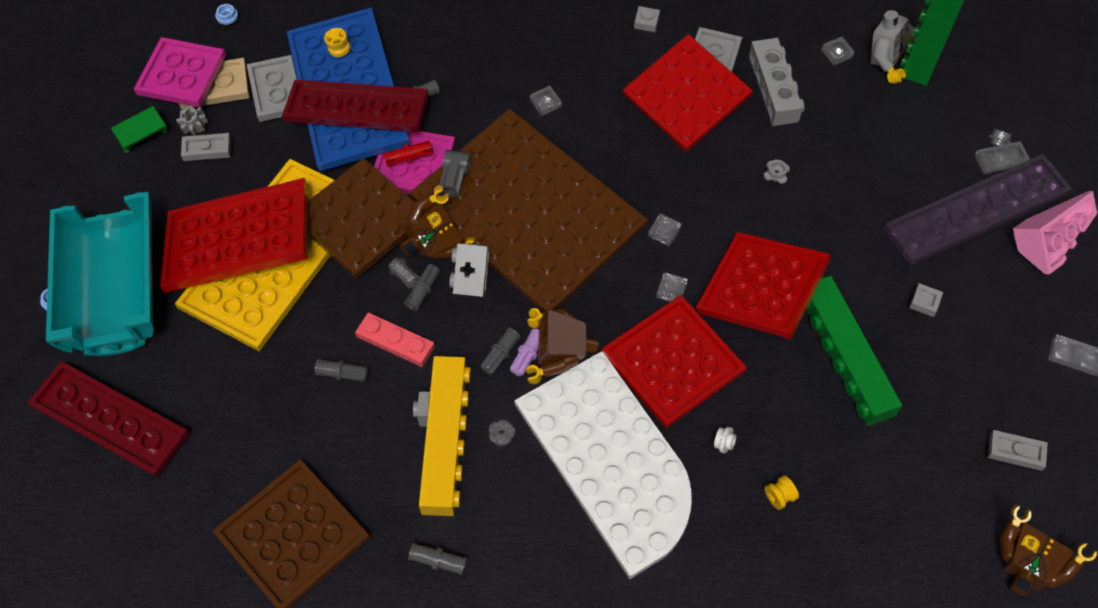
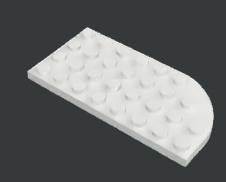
M602 351L514 400L515 406L629 579L665 558L675 548L685 531L691 511V487L687 471Z

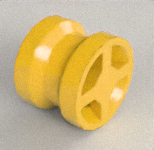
M333 28L326 32L324 40L332 56L342 57L350 51V43L343 29Z
M785 475L778 478L777 483L768 484L764 488L767 498L778 510L783 509L787 502H794L799 498L795 485Z

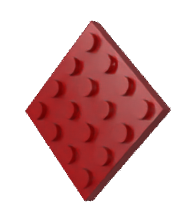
M689 34L623 89V95L685 152L689 151L752 96L753 92L752 89Z
M737 232L696 306L697 313L791 339L830 262V254Z
M682 295L604 346L601 350L615 370L665 429L744 374L747 369L742 361Z

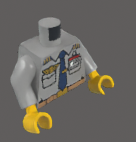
M893 10L887 11L884 14V19L874 31L871 64L880 66L884 72L887 71L888 81L894 84L901 82V79L905 78L906 74L901 68L894 70L893 66L909 45L910 38L916 40V38L912 37L915 28L909 23V19L898 15Z

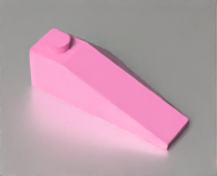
M1087 191L1034 215L1013 228L1018 251L1044 274H1051L1063 265L1067 259L1065 256L1068 249H1074L1077 244L1075 239L1078 234L1085 232L1096 216L1097 209L1093 191Z

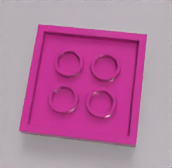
M161 37L134 87L136 95L201 107L226 56L225 51L220 48Z
M407 131L410 145L429 140L433 155L413 159L411 163L406 161L387 167L382 153L378 154L374 167L403 193L410 195L409 192L443 165L445 151L447 149H454L455 137L422 131Z

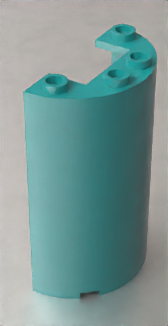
M139 192L124 196V201L130 210H122L112 214H101L95 217L84 218L75 205L50 210L46 342L53 347L69 353L72 352V349L83 350L84 355L106 356L137 349L145 344L147 337H152L154 332L152 200L149 192Z

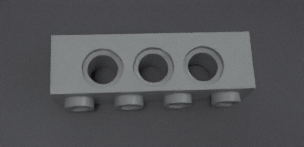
M778 38L752 41L749 59L772 126L799 122L801 113L804 112V102L798 96L797 82L792 79L791 65L786 62L784 47L780 45Z

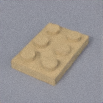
M244 58L222 62L201 106L250 98ZM179 103L181 109H185L190 106Z

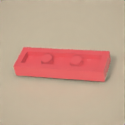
M367 313L355 332L356 337L420 367L424 366L435 348L434 342L371 313Z

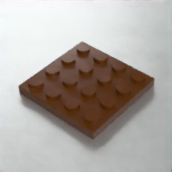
M363 158L308 201L307 235L357 279L408 237L403 226L407 222V216L415 202Z
M301 459L213 530L217 538L276 608L292 607L370 539L368 533Z

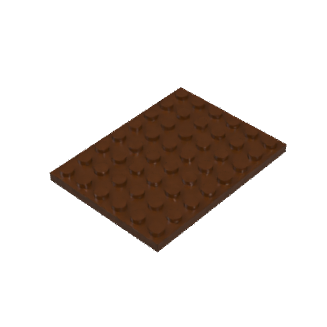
M511 109L507 110L459 151L471 154L470 168L468 174L464 175L459 196L448 198V201L442 204L460 234L461 242L464 243L467 238L472 237L475 239V242L469 244L489 245V266L542 312L544 310L558 309L640 232L648 222L647 218ZM443 165L409 192L412 200L416 202L428 194H434V188L440 184Z

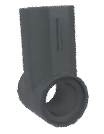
M448 149L445 151L443 173L439 184L443 186V190L439 193L443 195L449 193V198L459 196L464 175L468 174L470 168V153Z

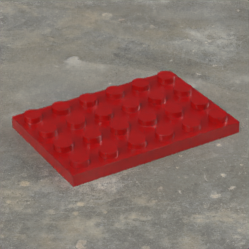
M305 178L168 211L160 288L167 293L306 260L308 183Z

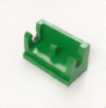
M153 106L111 128L115 138L126 154L130 152V146L160 130L163 134L168 132L165 123Z

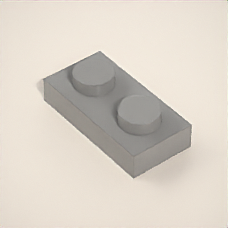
M229 133L182 137L181 157L183 161L229 158L231 156V137Z
M993 430L990 433L988 458L1042 471L1046 467L1048 443Z

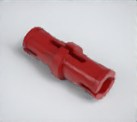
M426 140L425 142L410 146L405 144L403 148L383 152L387 167L406 161L411 163L413 159L433 155V151L431 150L430 141Z

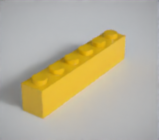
M434 356L419 500L421 515L454 516L455 507H460L461 492L456 491L457 481H462L463 465L458 464L459 456H464L465 440H461V431H466L467 415H463V406L468 407L469 391H465V383H470L471 368L466 367L465 357Z

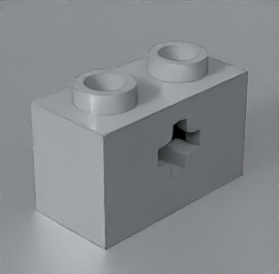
M457 243V248H453L452 263H456L455 273L451 272L450 287L453 288V294L480 297L486 295L490 254L489 245ZM469 262L471 267L475 268V272L470 273V276H468V271L464 270V267Z

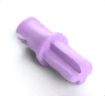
M532 329L525 343L518 348L519 353L510 367V371L516 376L523 375L531 361L537 358L538 329Z

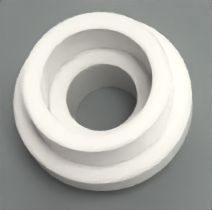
M721 427L716 434L714 447L719 449L721 453L725 454L728 449L732 450L735 445L736 435L733 434V428L727 427L725 429Z

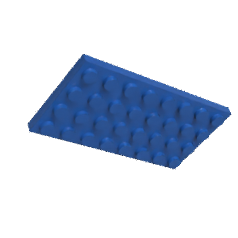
M372 7L287 31L297 80L394 87ZM341 28L346 32L347 40L351 47L346 55L334 57L329 53L324 36L330 29ZM308 124L319 171L399 149L405 144L410 145L407 131Z

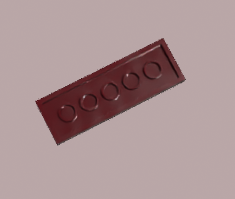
M294 79L282 117L284 122L419 132L429 93L427 89Z
M62 361L27 402L37 411L156 478L189 435V432L181 426Z

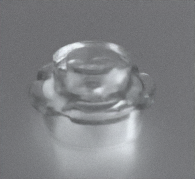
M993 129L992 134L988 136L992 139L991 144L1005 147V144L1012 143L1010 142L1011 134L997 129Z
M506 420L494 422L489 427V438L497 445H506L514 437V427L510 426V423Z

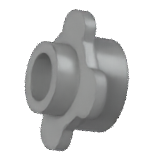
M781 160L769 161L766 165L768 169L764 173V178L767 181H778V183L784 184L787 181L786 173L790 170L789 166Z

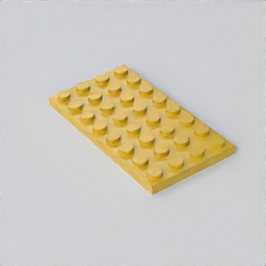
M289 159L269 186L305 178L308 183L309 201L334 180ZM307 235L306 260L188 287L176 301L175 305L177 309L260 352L330 255Z

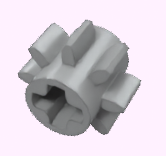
M189 106L180 111V118L176 121L181 126L184 134L190 131L196 136V134L205 131V123L208 122V119L200 107L195 110L192 106Z

